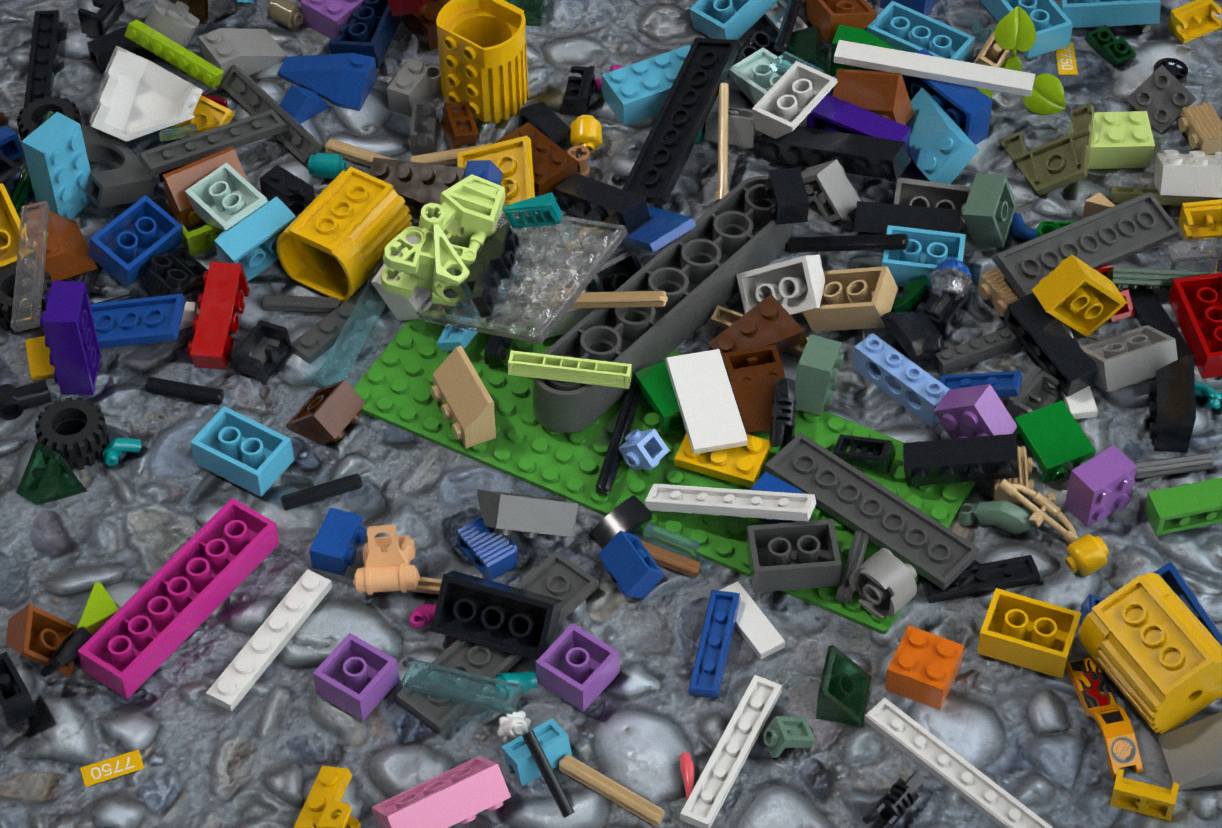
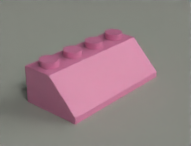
M478 756L374 805L371 809L382 828H448L457 823L466 824L476 818V814L481 811H492L500 808L504 804L503 801L511 796L498 763Z

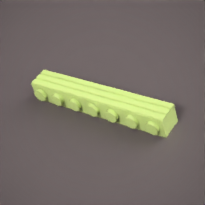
M511 350L508 360V375L629 389L632 364Z

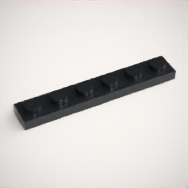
M59 10L35 11L24 108L27 103H32L37 98L52 97L60 25Z

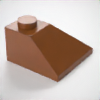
M28 604L8 620L6 644L18 654L45 666L63 640L77 630V626ZM74 661L57 672L70 677L73 674Z

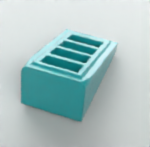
M552 192L503 206V211L512 229L561 223V210ZM523 212H528L529 216L525 217ZM513 213H518L520 218L515 219Z

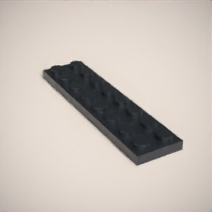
M695 38L622 188L623 190L645 197L646 203H667L719 94V84L724 83L741 48L738 40Z

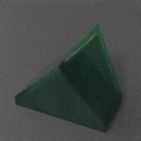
M36 442L16 491L17 494L36 505H41L88 492L59 453L40 442Z

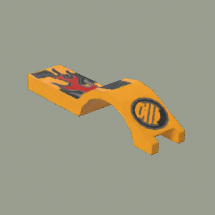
M1093 657L1067 662L1066 670L1086 717H1093L1102 732L1106 746L1107 766L1113 779L1116 778L1118 768L1133 766L1136 774L1142 773V762L1130 719L1125 710L1119 704H1116L1098 663Z

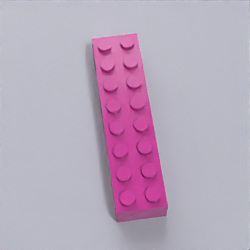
M231 498L78 650L83 672L128 699L279 545L276 523Z

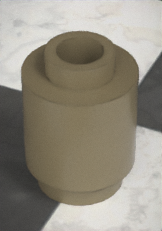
M271 0L267 8V13L272 20L290 29L299 26L304 18L301 7L287 0Z

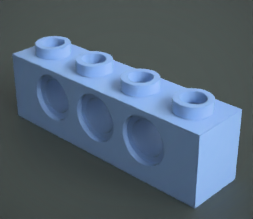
M874 333L854 347L852 368L931 427L940 422L933 410L951 389Z

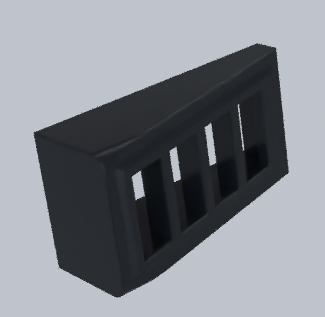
M840 434L832 452L848 464L884 474L889 473L895 458V449L893 442L890 440ZM847 446H851L849 452H845Z
M79 627L63 640L42 668L40 674L45 678L79 657L78 650L93 635L84 627Z

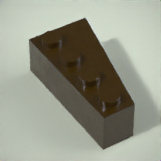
M374 157L369 175L393 185L394 190L404 198L405 203L421 210L428 203L439 204L441 193L463 180L466 168Z

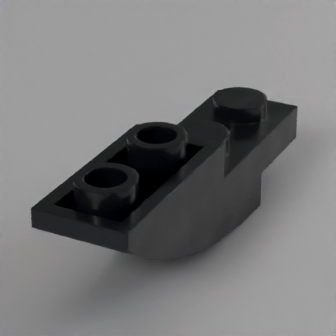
M509 223L503 224L486 242L473 262L470 274L467 277L466 283L472 293L471 299L481 318L492 316L494 304L497 303V291L501 285V280L510 278L512 267L515 266V254L519 248V239L517 234L513 233Z

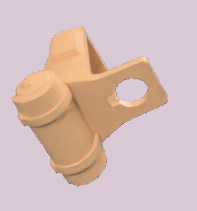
M395 525L369 526L367 528L368 542L365 543L362 551L364 567L356 570L353 580L357 593L373 595L375 592L401 591L402 593H407L408 590H416L420 581V575L416 566L410 565L411 560L415 558L416 554L414 540L410 538V535L397 536ZM381 532L389 535L385 537H375L378 533Z

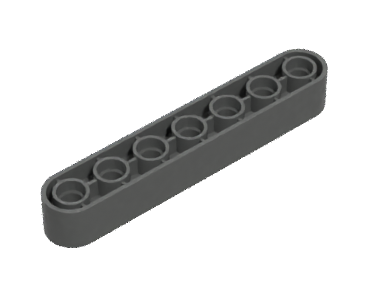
M756 176L742 181L695 222V228L672 241L614 291H665L668 297L666 306L595 308L543 354L632 364L630 386H634V372L660 363L713 315L717 305L722 307L740 291L736 274L768 266L787 248L789 238L793 235L794 223L776 225L774 214L770 215L768 208L769 197H765L763 187L764 181H768V176ZM533 378V413L536 420L549 430L560 433L577 432L591 425L626 393L627 389Z

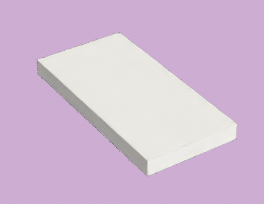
M716 349L666 357L667 370L693 455L747 446V435L720 350Z

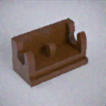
M469 102L444 103L441 125L449 150L460 148L462 145H468V147L475 146L476 138H479V132Z

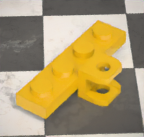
M321 767L293 828L361 827L359 820L350 816L352 813L350 805L341 802L353 776L348 768Z

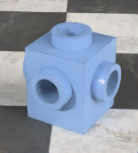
M655 428L639 431L638 429L632 431L625 437L626 442L618 448L624 456L625 463L633 471L653 469L660 463V459L670 451Z

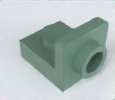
M775 716L763 733L764 743L772 758H778L785 748H811L816 741L806 717Z

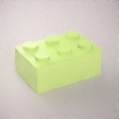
M1147 111L1094 112L1088 169L1151 168L1155 144ZM1072 121L1070 123L1069 134L1074 133Z

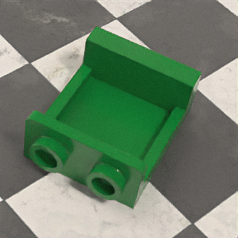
M666 360L634 372V387L641 389V392H643L659 416V429L663 435L685 427L667 370Z
M1063 400L1014 418V422L1018 427L1012 434H1016L1017 441L1023 439L1041 467L1042 475L1040 479L1043 484L1062 480L1066 475L1071 474V470L1092 459L1096 453V450Z

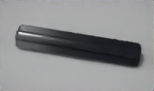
M149 377L145 384L148 393L221 405L224 400V391L218 388Z
M359 474L346 476L283 495L281 497V504L286 511L360 489L362 487V480Z

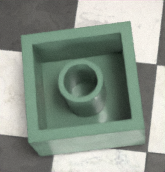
M976 173L973 183L969 185L968 199L966 204L962 206L961 216L965 220L967 233L970 234L974 245L1004 247L1017 207L1006 175Z
M810 334L798 363L795 378L797 404L794 407L797 410L822 416L825 406H831L833 395L837 390L840 376H837L838 371L841 369L844 354L840 353L842 342Z

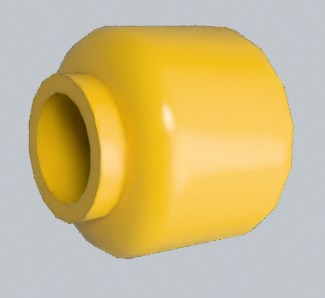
M581 115L571 123L570 142L572 147L577 145L585 146L592 153L602 145V126L600 121L593 116Z
M1085 534L1067 546L1066 552L1068 557L1065 558V562L1072 573L1078 571L1083 576H1090L1107 565V556L1110 555V552L1098 535L1094 537L1091 534Z

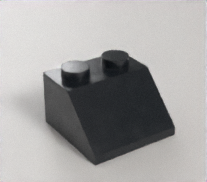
M632 248L619 251L582 270L578 275L586 292H614L642 267Z

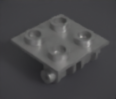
M1163 65L1126 98L1131 104L1130 108L1133 111H1147L1150 124L1160 134L1181 115L1184 107L1191 106L1197 100Z

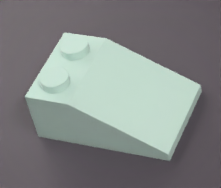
M763 47L733 65L728 74L755 106L787 72L791 65Z
M227 162L185 190L195 213L208 225L224 231L268 202L263 194Z

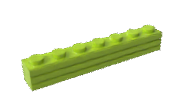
M137 19L128 24L125 37L212 89L220 85L224 75L223 70Z

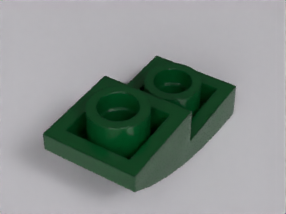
M1106 25L1087 33L1084 38L1096 53L1115 66L1137 55L1123 37L1117 39Z
M923 276L904 285L903 296L895 298L891 312H915L918 305L926 297L928 278Z

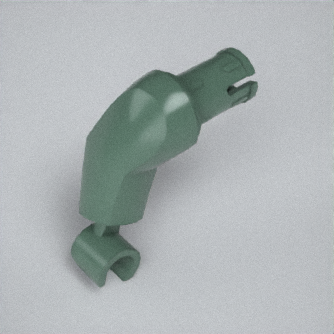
M1032 498L1029 500V501L1032 502L1034 505H1036L1039 509L1041 508L1039 505H1037L1035 502L1032 501ZM1004 500L979 502L977 509L972 504L965 503L961 506L960 513L958 514V523L968 526L973 524L974 517H977L978 522L981 524L998 526L1007 532L1019 534L1030 529L1031 521H1029V518L1033 512L1025 506L1020 508Z

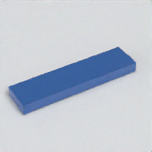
M711 590L688 689L691 696L719 698L740 605V593Z

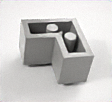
M837 159L808 167L801 172L809 202L815 201L826 222L842 219L857 207V201H861L856 189L851 185L844 168Z

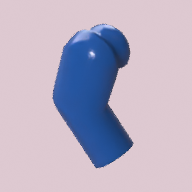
M1014 213L1009 229L1012 236L1028 241L1035 239L1037 230L1026 227L1021 214Z

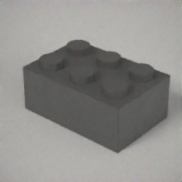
M833 519L747 526L746 549L753 593L839 586L842 564Z

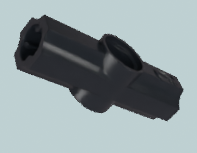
M46 380L17 388L12 384L0 386V417L4 420H14L20 417L25 409L52 402Z

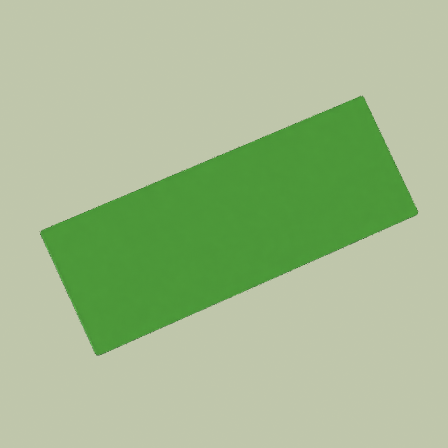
M455 269V276L461 275V271ZM467 278L460 283L462 289L466 285ZM446 289L443 292L448 298L458 296L452 289ZM523 300L522 312H519V322L515 324V334L511 336V346L507 348V358L503 360L501 367L485 364L484 352L500 304L464 349L494 401L495 439L466 449L461 439L456 440L451 428L452 423L450 420L446 421L444 419L440 402H435L431 394L430 387L433 386L432 374L453 351H441L437 342L455 308L454 306L432 303L422 318L408 320L353 388L366 403L360 412L573 503H578V505L604 516H607L618 505L633 495L645 505V500L653 484L751 489L674 466V458L687 433L686 429L683 427L663 435L659 429V416L643 392H641V398L630 433L637 429L644 431L655 428L670 451L660 459V463L656 467L648 471L646 469L633 471L625 463L624 456L622 455L611 493L608 496L597 494L596 483L625 394L583 430L560 433L542 426L536 420L533 413V378L508 375V360L511 350L543 354L563 335L539 340L525 300ZM673 350L666 357L679 356L682 353ZM796 409L794 438L801 432L830 452H833L840 434L892 441L895 449V458L888 474L874 472L855 465L852 466L945 527L950 528L976 482L907 487L904 473V442L827 411H823L822 416ZM770 431L750 434L762 439H770ZM848 445L845 452H849L851 446ZM771 446L757 481L765 473V464L783 449L781 446ZM815 505L809 521L830 519L834 521L842 564V577L855 531ZM650 510L652 512V519L637 528L641 532L751 578L746 549L747 526L769 523L762 519L750 517L742 518ZM868 541L862 564L881 548ZM918 573L917 577L915 578L916 584L921 577V575ZM839 586L782 591L880 634L888 633L901 611L900 609L891 618L889 616L883 619L878 618L861 606L858 602L861 596L857 590L853 592L850 603L845 604L844 602L837 601L836 594Z

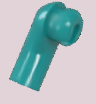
M1195 382V396L1207 398L1206 407L1219 409L1222 394L1210 385Z
M114 439L102 452L104 463L108 466H114L118 464L119 457L124 452L140 453L141 439Z

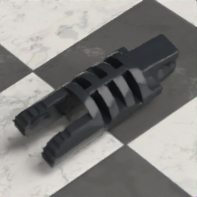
M789 378L778 379L775 383L772 399L773 406L771 407V420L773 421L770 422L769 443L773 447L781 446V448H784L795 436V423L793 422L796 420V407L794 406L797 404L795 380Z
M918 771L906 781L899 778L862 820L869 824L880 814L886 822L879 828H892L920 797L915 791L926 779Z

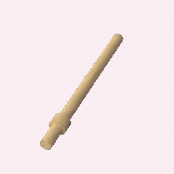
M727 83L719 84L718 191L715 192V203H718L729 193V85Z

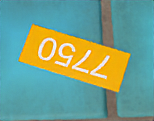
M1070 42V46L1055 50L1059 75H1078L1074 43Z
M138 749L81 767L80 771L85 787L145 768Z

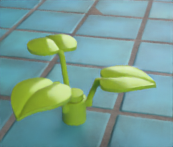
M1016 6L998 22L994 31V37L1000 48L1004 50L1012 49L1011 56L1005 58L1002 68L1022 72V61L1016 56L1017 50L1026 52L1033 47L1036 40V30L1032 19L1026 11ZM1049 73L1039 74L1035 77L1031 97L1022 96L1025 106L1037 114H1055L1066 108L1062 83L1056 76ZM976 88L990 99L992 98V90Z

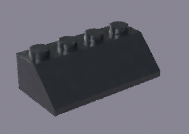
M451 571L443 574L431 631L538 660L549 648L556 632L563 600L461 572Z

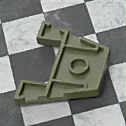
M1091 103L1069 111L1074 133L1027 151L1024 136L1020 131L999 139L1002 146L1039 196L1087 178L1095 112Z

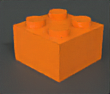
M909 625L887 668L885 690L941 710L960 670L965 645Z

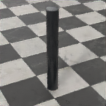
M531 730L523 734L522 737L563 818L575 813L534 731Z

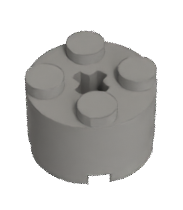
M156 0L144 24L186 48L200 20L188 11L189 7L185 3L177 1L174 4L167 0Z
M882 548L850 575L849 584L852 592L857 590L861 596L858 602L864 609L878 618L883 619L886 616L891 618L916 595L917 585L915 578L917 573L910 564H904L890 550Z

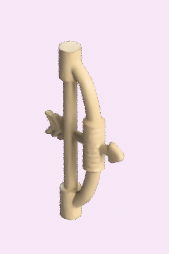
M1005 478L998 485V488L1010 498L1013 496L1033 512L1029 521H1034L1037 527L1043 521L1064 536L1063 539L1069 544L1080 538L1077 536L1072 523L1061 512V508L1053 503L1056 501L1055 493H1047L1045 497L1040 492H1035L1018 483H1010ZM1019 492H1022L1031 497L1032 501L1039 505L1041 508L1039 509L1036 505L1030 502ZM1045 511L1048 512L1052 517H1057L1061 521V523L1066 527V529L1062 527L1059 523H1057L1055 520H1053L1050 516H1048L1045 513Z

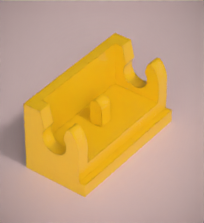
M1213 0L1192 1L1171 10L1167 29L1183 44L1222 28V21L1215 15V12L1218 15L1222 14V9Z
M1222 199L1182 203L1178 222L1186 241L1222 238Z
M1118 768L1109 806L1171 821L1179 783L1173 782L1170 790L1123 778L1124 769Z

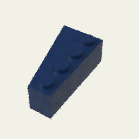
M364 0V6L359 10H355L352 14L353 19L348 25L344 24L340 28V35L336 39L332 38L328 45L331 54L356 53L375 57L376 68H380L403 15L393 17L388 0Z

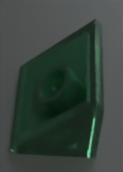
M818 25L792 32L787 51L782 54V60L791 66L798 61L828 75L829 49Z
M834 645L828 646L818 692L816 719L860 726L863 722L872 676Z

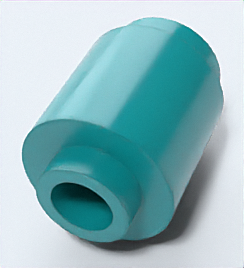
M316 153V155H310L308 172L309 175H314L315 178L335 179L343 170H347V162L343 160L341 154Z

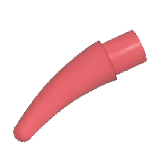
M685 752L679 756V767L683 777L686 800H688L694 789L695 767L691 754Z

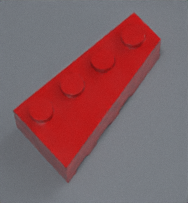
M210 261L209 270L205 271L203 275V286L205 288L204 293L200 294L198 298V309L200 311L198 317H195L193 321V332L195 334L193 341H189L188 356L191 357L195 367L226 370L234 346V338L231 335L238 332V314H243L245 303H243L244 296H249L250 288L242 264Z

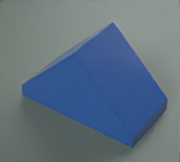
M291 85L280 104L300 124L329 108V104L314 91Z

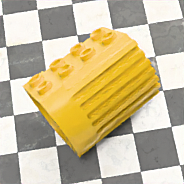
M504 0L449 1L440 10L436 20L442 96L446 97V102H469L473 117L483 122L499 123L500 119L507 120L509 115L514 116L517 114V110L520 111L523 108V104H526L529 95L524 10Z
M350 167L347 171L343 170L277 238L276 249L281 265L292 280L328 297L339 298L341 303L347 302L383 263L385 246L404 229L412 226V222H410L412 217L408 214L410 211L409 207L404 205L406 201L396 193L393 185L353 167Z
M1146 573L1143 576L1140 574L1095 605L1092 611L1084 618L1079 629L1080 643L1156 733L1164 734L1169 730L1176 729L1222 696V646L1159 574Z

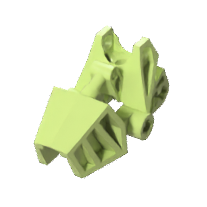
M471 174L443 191L439 204L428 203L424 205L421 209L419 227L411 226L404 229L384 248L383 262L386 267L381 271V287L383 290L411 298L415 286L430 290L431 303L455 307L466 297V293L461 288L460 283L469 276L477 253L481 251L486 242L495 233L506 198L505 187ZM416 236L419 239L416 244H411L406 238ZM455 269L460 270L461 275L455 276ZM446 289H452L458 296L448 298L443 292Z

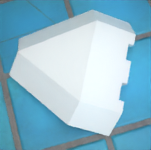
M116 46L104 73L106 78L99 89L95 102L98 105L91 115L90 125L127 142L195 118L193 112L203 90L154 62Z

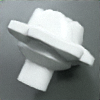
M508 710L506 717L502 716L499 718L500 727L497 735L503 737L502 741L504 744L528 732L531 721L525 718L526 714L524 711L514 712Z

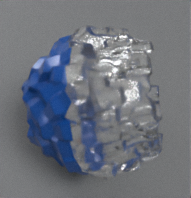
M954 257L941 261L930 276L933 293L941 297L942 291L956 293L955 300L963 298L968 293L970 285H972V274L967 265L960 260H955Z

